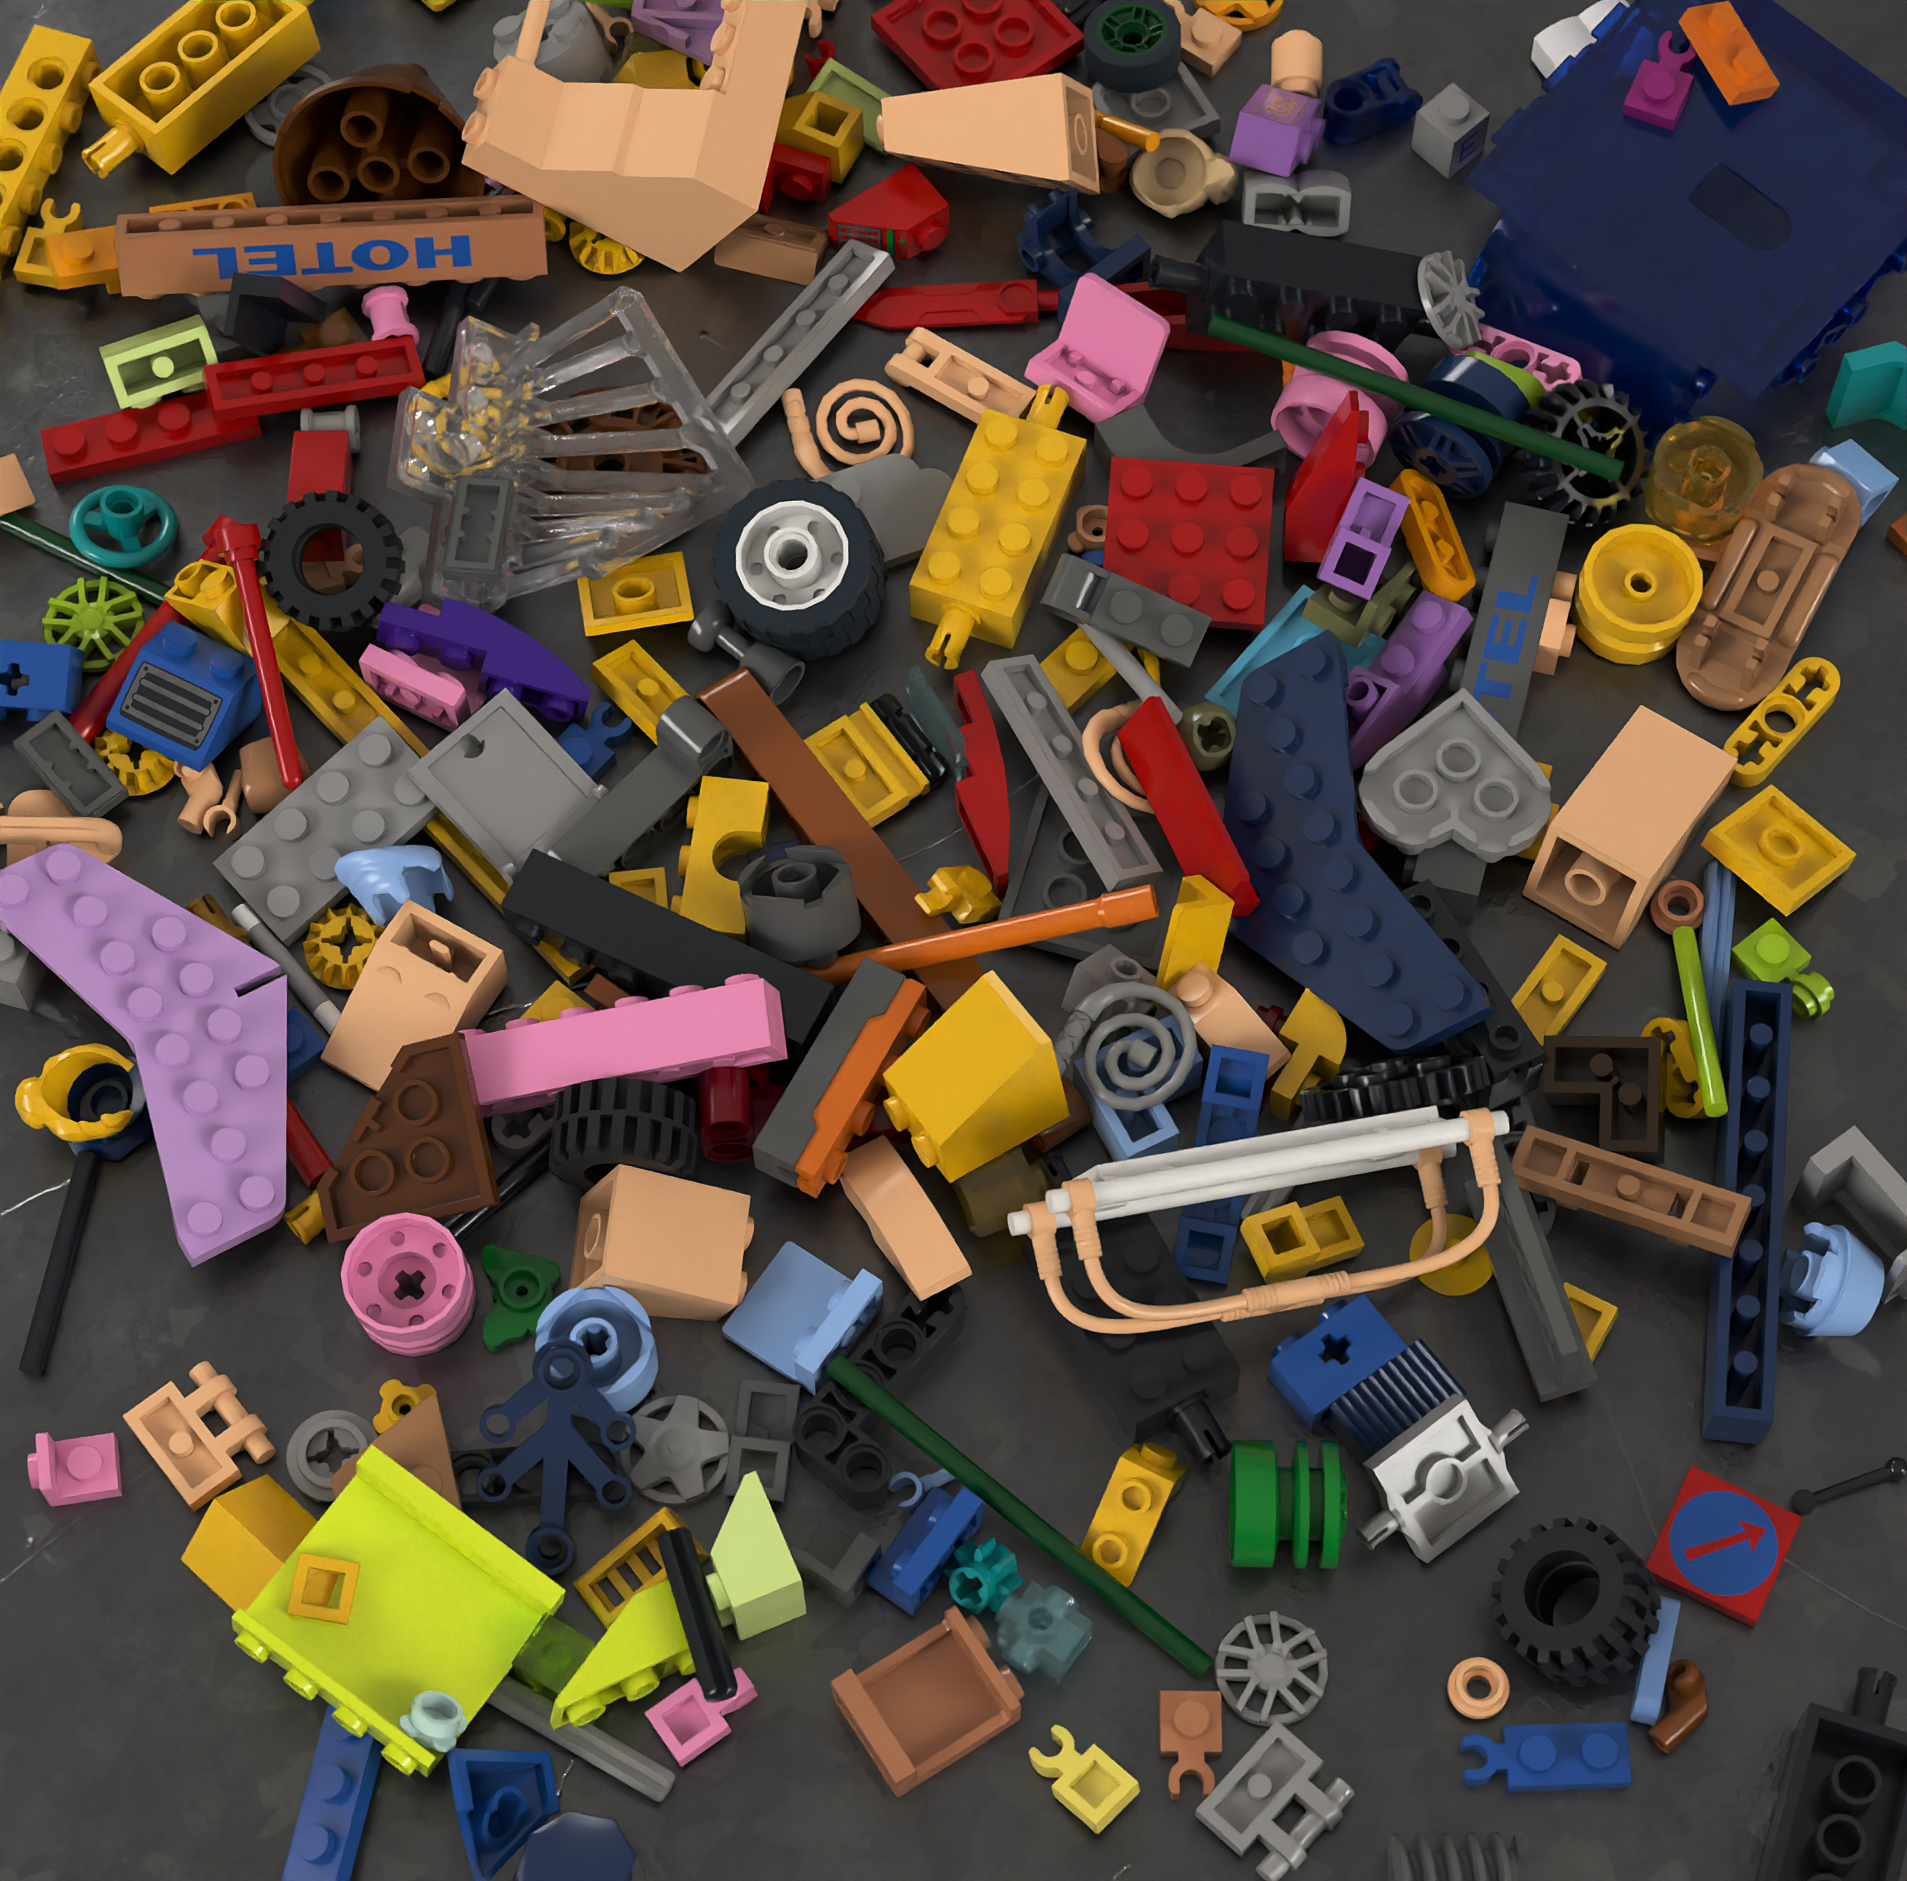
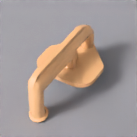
M51 790L25 791L11 802L7 815H0V844H7V867L57 844L74 845L106 864L110 863L122 849V832L116 824L102 818L74 817Z

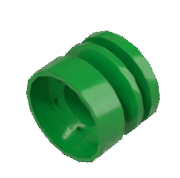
M1233 1439L1230 1461L1229 1500L1232 1567L1272 1568L1277 1552L1278 1540H1290L1291 1554L1296 1568H1306L1309 1541H1317L1320 1568L1336 1569L1339 1548L1346 1533L1347 1522L1346 1476L1343 1473L1339 1460L1336 1441H1320L1317 1468H1309L1308 1448L1305 1440H1296L1290 1467H1279L1277 1452L1272 1440Z

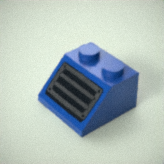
M171 620L140 648L106 719V728L200 773L261 713L262 694L254 659Z

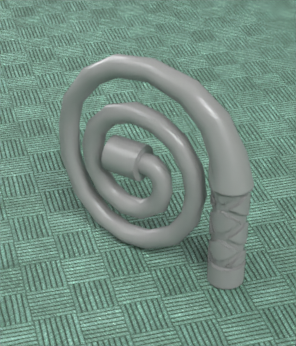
M1136 981L1110 983L1084 997L1071 1010L1072 1014L1053 1047L1060 1077L1067 1068L1066 1066L1070 1063L1072 1055L1075 1054L1081 1044L1082 1037H1085L1090 1026L1095 1023L1102 1010L1115 1001L1130 997L1154 1000L1173 1013L1181 1026L1185 1045L1181 1061L1167 1083L1152 1094L1134 1099L1117 1096L1106 1089L1097 1074L1096 1055L1101 1042L1107 1035L1123 1026H1139L1149 1029L1160 1040L1162 1049L1160 1062L1153 1071L1145 1076L1129 1078L1120 1072L1117 1065L1118 1057L1122 1053L1128 1054V1060L1149 1069L1157 1055L1158 1048L1138 1038L1134 1042L1128 1039L1117 1041L1108 1050L1104 1063L1111 1081L1124 1090H1147L1161 1082L1173 1066L1176 1053L1171 1033L1157 1018L1142 1013L1118 1014L1100 1023L1089 1037L1083 1055L1085 1079L1099 1100L1113 1109L1137 1112L1160 1105L1182 1086L1192 1069L1197 1051L1194 1023L1181 1001L1159 987Z

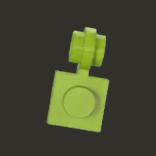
M1773 917L1731 949L1730 961L1748 980L1793 984L1792 1010L1801 1018L1820 1017L1830 1009V1001L1834 999V991L1831 985L1817 972H1811L1809 975L1799 974L1809 965L1812 956Z

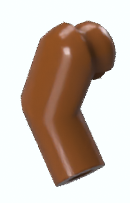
M1687 1659L1676 1660L1668 1666L1666 1689L1669 1711L1648 1730L1651 1740L1659 1749L1667 1754L1676 1748L1708 1716L1707 1687L1704 1674L1697 1668L1694 1662Z

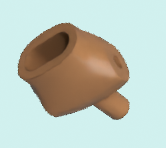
M270 736L260 739L239 750L241 784L249 809L252 814L269 813L294 791L284 787L281 782L272 738ZM296 742L304 782L313 773L307 757L299 749Z

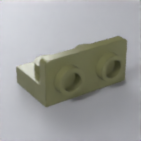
M1409 561L1391 580L1385 578L1383 573H1381L1370 600H1365L1325 583L1308 599L1301 616L1325 631L1329 629L1338 639L1357 650L1372 634L1379 638L1388 628L1395 614L1401 617L1405 613L1417 592V588L1412 586L1411 583L1418 569L1415 564Z

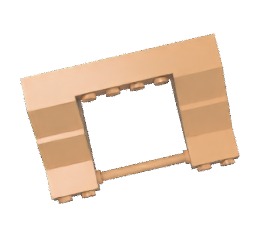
M529 0L515 56L508 54L493 69L487 67L477 80L474 88V97L479 100L476 110L468 118L462 132V140L467 143L461 163L681 273L758 211L808 0H721V8L725 12L722 24L717 28L711 40L710 50L714 52L711 67L705 73L699 89H645L636 84L569 83L558 80L537 69L534 65L551 0Z

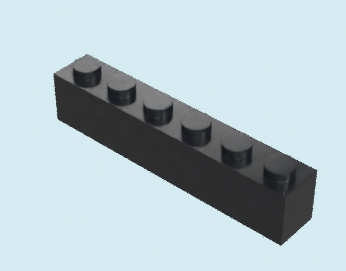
M534 848L500 905L510 925V932L522 941L534 946H539L541 941L558 948L559 954L570 963L588 969L590 964H593L608 971V976L618 985L635 992L640 987H643L658 994V999L670 997V990L680 986L699 985L704 987L705 990L725 986V980L735 975H758L759 978L765 979L780 992L788 1059H783L784 1061H789L791 1056L801 1061L804 1060L839 1001L834 984Z

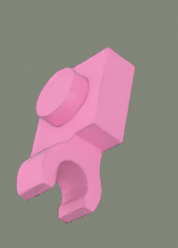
M741 1667L734 1670L738 1683L736 1695L726 1701L708 1703L704 1699L701 1685L696 1678H693L645 1712L648 1720L681 1767L732 1732L722 1716L740 1709L758 1695L754 1685Z

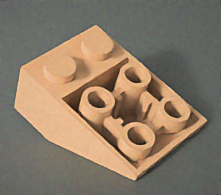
M408 899L375 943L320 1057L321 1061L378 1092L392 1070L390 1065L402 1046L462 1030L475 1029L510 979L503 950Z

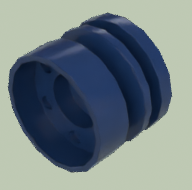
M1462 354L1447 355L1437 362L1420 386L1429 391L1530 427L1523 413L1531 408L1526 396L1517 384L1503 372L1480 359ZM1409 406L1404 408L1403 414L1391 426L1388 438L1393 454L1405 469L1419 471L1426 478L1432 480L1439 487L1443 495L1457 499H1475L1484 493L1491 483L1492 476L1501 469L1504 457L1513 452L1516 447L1510 443Z

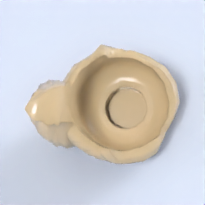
M1167 128L1157 132L1160 136L1157 149L1153 152L1143 150L1130 168L1129 183L1134 195L1143 204L1168 218H1174L1179 214H1186L1199 209L1208 200L1215 205L1227 203L1234 196L1235 190L1239 185V175L1235 164L1228 161L1229 158L1227 156H1223L1219 152L1213 153L1203 140L1184 129Z

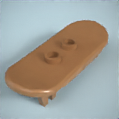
M1792 464L1777 469L1761 481L1711 573L1689 623L1684 627L1683 634L1677 642L1676 667L1682 684L1693 698L1707 707L1721 711H1737L1759 704L1768 694L1776 689L1860 527L1861 504L1855 489L1845 477L1830 468L1816 464Z

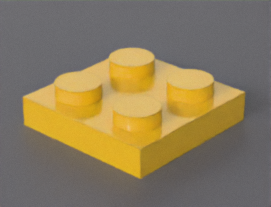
M1772 784L1710 829L1701 844L1703 848L1717 858L1725 867L1735 873L1786 917L1845 872L1857 855Z

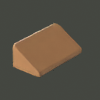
M754 213L715 245L714 262L718 266L808 286L820 270L829 243L828 230Z

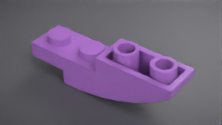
M1423 590L1369 668L1366 670L1355 665L1348 675L1349 686L1345 688L1353 771L1369 761L1379 749L1400 734L1432 699L1449 676V672L1443 662L1473 621L1467 608Z

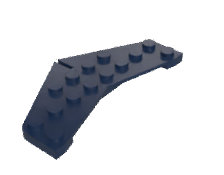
M1328 629L1253 670L1242 684L1223 823L1249 873L1250 882L1261 903L1249 916L1231 917L1227 931L1303 987L1310 989L1313 994L1395 1054L1412 1056L1496 1013L1485 988L1469 969L1460 962L1365 849L1358 831L1345 698V688L1349 686L1347 660L1338 638Z

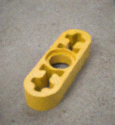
M1808 657L1800 660L1779 682L1776 689L1766 696L1727 739L1723 751L1736 758L1738 755L1745 756L1754 747L1756 740L1762 744L1755 763L1750 761L1744 766L1738 762L1736 763L1729 779L1730 783L1740 787H1752L1760 784L1829 709L1835 700L1841 681L1837 668L1831 662L1819 657ZM1815 679L1820 680L1823 683L1822 688L1813 689L1806 697L1804 704H1802L1797 698L1801 694L1804 683H1811ZM1773 711L1785 712L1794 720L1795 728L1786 733L1776 732L1767 725L1765 716Z

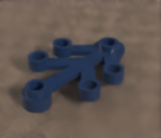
M565 1338L545 1343L537 1351L533 1359V1378L504 1404H495L486 1408L481 1415L479 1424L480 1432L487 1441L496 1444L504 1443L513 1436L516 1422L548 1398L546 1423L499 1464L493 1463L484 1466L479 1471L475 1483L476 1492L481 1499L489 1503L501 1502L510 1494L512 1484L544 1458L539 1526L534 1528L527 1538L525 1555L527 1561L545 1575H555L564 1571L570 1565L574 1554L572 1535L563 1527L568 1459L596 1489L597 1500L604 1508L609 1510L622 1509L629 1503L632 1497V1483L629 1477L623 1472L612 1471L571 1425L572 1399L600 1427L601 1440L611 1450H625L633 1444L636 1438L635 1421L629 1414L616 1411L590 1382L592 1374L590 1355L581 1344ZM558 1358L570 1360L574 1366L573 1373L566 1378L556 1377L550 1368L553 1361ZM494 1414H502L508 1419L510 1426L504 1433L496 1434L488 1429L486 1425L487 1419ZM615 1421L624 1422L630 1429L628 1437L622 1441L612 1440L607 1434L608 1426ZM493 1473L501 1475L506 1484L504 1489L498 1493L488 1492L482 1484L485 1476ZM613 1480L621 1482L626 1488L624 1496L618 1500L608 1499L602 1491L607 1482ZM548 1536L557 1538L562 1545L561 1550L552 1556L543 1554L538 1546L539 1542Z

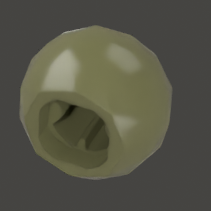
M1198 702L1183 709V717L1175 726L1196 769L1201 772L1216 771L1228 764L1232 758L1233 743L1236 737V718L1225 707L1211 702Z

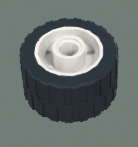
M795 477L793 480L783 481L779 479L769 482V485L759 489L758 487L747 493V496L742 501L736 502L728 511L729 515L725 521L720 524L711 556L714 570L712 571L714 583L720 591L719 595L749 639L767 643L794 658L805 659L806 661L819 660V657L826 655L833 656L842 652V649L848 645L859 641L863 637V633L870 626L872 627L878 618L881 605H884L887 594L885 588L886 581H888V568L883 560L884 553L862 510L857 508L852 498L843 491H837L831 484L822 481H810L808 478Z

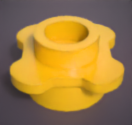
M396 1379L386 1381L379 1391L383 1399L380 1413L373 1418L375 1431L379 1435L383 1434L405 1416L400 1413L401 1407L407 1405L412 1410L427 1397L437 1395L436 1390L429 1384H422L416 1388L403 1386Z

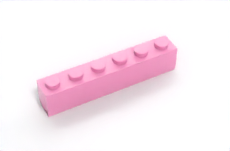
M741 974L727 978L725 986L705 990L704 987L699 985L680 986L670 990V997L649 1001L647 997L632 996L615 1001V1008L594 1012V1009L588 1007L571 1008L562 1011L560 1019L540 1023L538 1019L523 1018L506 1023V1030L486 1033L480 1029H468L458 1032L465 1035L482 1118L554 1105L556 1095L560 1091H564L570 1085L589 1080L631 1078L661 1084L696 1077L701 1072L716 1067L742 1068L788 1059L780 992L765 979L759 978L758 975Z

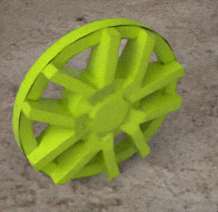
M101 576V579L86 581L84 577L78 578L76 584L62 591L56 598L49 599V607L45 617L42 618L43 634L46 643L56 644L53 638V631L65 633L57 644L73 646L76 642L81 643L78 649L85 652L83 672L108 670L146 624L145 612L135 592L114 581L108 580V577ZM99 590L97 602L88 603L87 592ZM109 591L120 596L109 600ZM79 595V604L68 602L73 597ZM130 606H133L135 610L134 612L114 616ZM58 612L72 616V619L69 620L55 618ZM136 625L131 640L120 631ZM113 639L124 647L114 655L106 646ZM94 648H97L105 658L103 660L85 661Z

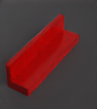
M1150 696L1116 735L1185 876L1202 875L1234 900L1231 917L1249 916L1261 903L1250 882L1249 873L1160 696Z

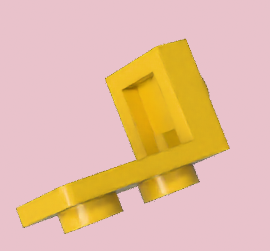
M1145 1442L1143 1446L1134 1443L1120 1456L1080 1550L1126 1587L1133 1582L1167 1502L1180 1490L1189 1469L1176 1462L1177 1456L1172 1451L1151 1442Z

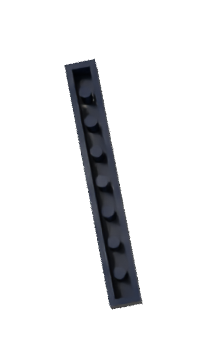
M1735 978L1726 1000L1721 1073L1728 1112L1718 1118L1715 1186L1752 1198L1751 1211L1732 1257L1729 1258L1714 1252L1711 1254L1702 1438L1762 1445L1774 1419L1793 984Z

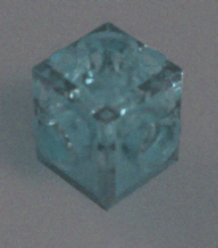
M1032 1581L1023 1595L1016 1591L1012 1592L995 1617V1622L1000 1625L998 1628V1646L1003 1649L1001 1656L1019 1672L1030 1676L1035 1671L1058 1686L1092 1639L1093 1621L1077 1611L1079 1604L1064 1590L1054 1585H1050L1046 1590Z

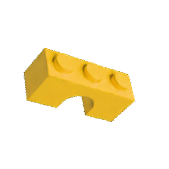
M702 776L699 796L690 795L687 808V828L694 829L691 846L682 845L679 855L678 878L685 879L683 895H674L670 908L671 911L748 946H750V940L738 881L729 880L717 871L725 861L732 857L747 855V852L765 848L772 809L769 783Z

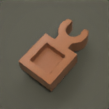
M1160 1691V1757H1178V1762L1172 1767L1168 1777L1167 1788L1171 1800L1179 1799L1180 1780L1185 1776L1192 1775L1199 1778L1202 1782L1203 1800H1205L1214 1790L1215 1776L1210 1766L1204 1762V1757L1221 1758L1222 1755L1221 1691Z

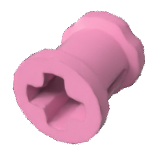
M394 285L388 287L381 286L364 295L361 307L366 317L371 319L374 330L372 341L413 335L415 346L419 342L418 330L414 324L410 323L406 308L409 299L407 292L403 288Z

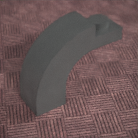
M1143 404L1095 424L1094 454L1109 478L1112 457L1275 469L1274 482L1280 475L1285 474L1288 445L1278 429L1225 452L1195 454L1184 451L1167 441L1155 426Z

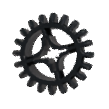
M1589 379L1575 380L1574 383L1557 384L1556 387H1552V392L1543 393L1536 397L1538 408H1530L1527 412L1523 413L1531 428L1624 461L1625 464L1616 483L1532 451L1520 449L1512 456L1519 460H1524L1525 469L1516 478L1522 481H1530L1531 483L1524 497L1531 500H1540V509L1570 515L1568 524H1577L1578 527H1589L1595 523H1608L1616 519L1617 513H1625L1627 510L1632 509L1630 498H1637L1645 493L1638 479L1646 478L1652 474L1644 466V457L1650 456L1655 451L1644 446L1643 438L1652 429L1646 426H1638L1637 421L1643 410L1636 406L1628 407L1630 394H1625L1622 391L1614 392L1613 384L1606 382L1595 383ZM1579 411L1587 413L1599 425L1596 428H1592L1588 422H1582L1577 413ZM1576 478L1579 484H1586L1591 493L1587 496L1582 495L1570 485L1569 481Z

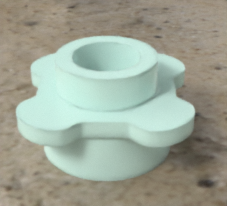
M425 1691L412 1699L410 1703L411 1712L409 1715L400 1717L398 1728L424 1747L448 1752L454 1749L456 1744L455 1735L457 1732L465 1731L468 1721L463 1715L460 1703L455 1698L440 1691Z

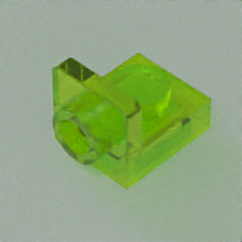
M545 1612L511 1664L521 1684L540 1694L545 1686L559 1695L595 1648V1645L591 1639Z

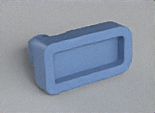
M1661 1596V1609L1651 1612L1660 1621L1657 1634L1647 1633L1644 1639L1651 1647L1645 1656L1641 1657L1630 1713V1720L1652 1726L1656 1723L1665 1686L1680 1609V1600Z

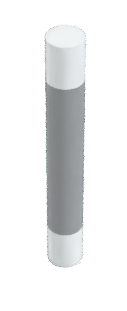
M242 903L237 906L230 915L231 919L238 927H243L251 937V942L260 953L281 964L280 977L287 974V985L331 1036L342 1013L248 903Z

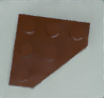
M456 1032L401 1047L390 1065L392 1070L376 1096H371L347 1137L350 1139L333 1167H328L317 1185L328 1244L354 1240L363 1228L384 1216L407 1212L437 1220L501 1204L464 1033Z

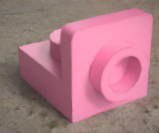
M48 1432L35 1435L37 1453L28 1454L27 1459L29 1480L32 1489L40 1488L41 1493L51 1507L122 1496L118 1439L114 1433L55 1442Z

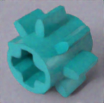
M989 1537L979 1547L974 1541L968 1539L953 1552L956 1560L948 1565L943 1572L950 1577L949 1589L952 1599H955L961 1606L971 1609L972 1615L979 1614L988 1605L992 1611L998 1614L1013 1601L1011 1593L1023 1583V1579L1017 1575L1018 1567L1014 1553H1011L1005 1546L997 1544L993 1537Z

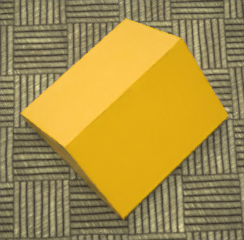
M265 1474L213 1499L182 1555L181 1561L234 1612L238 1608L245 1612L318 1521L268 1474Z

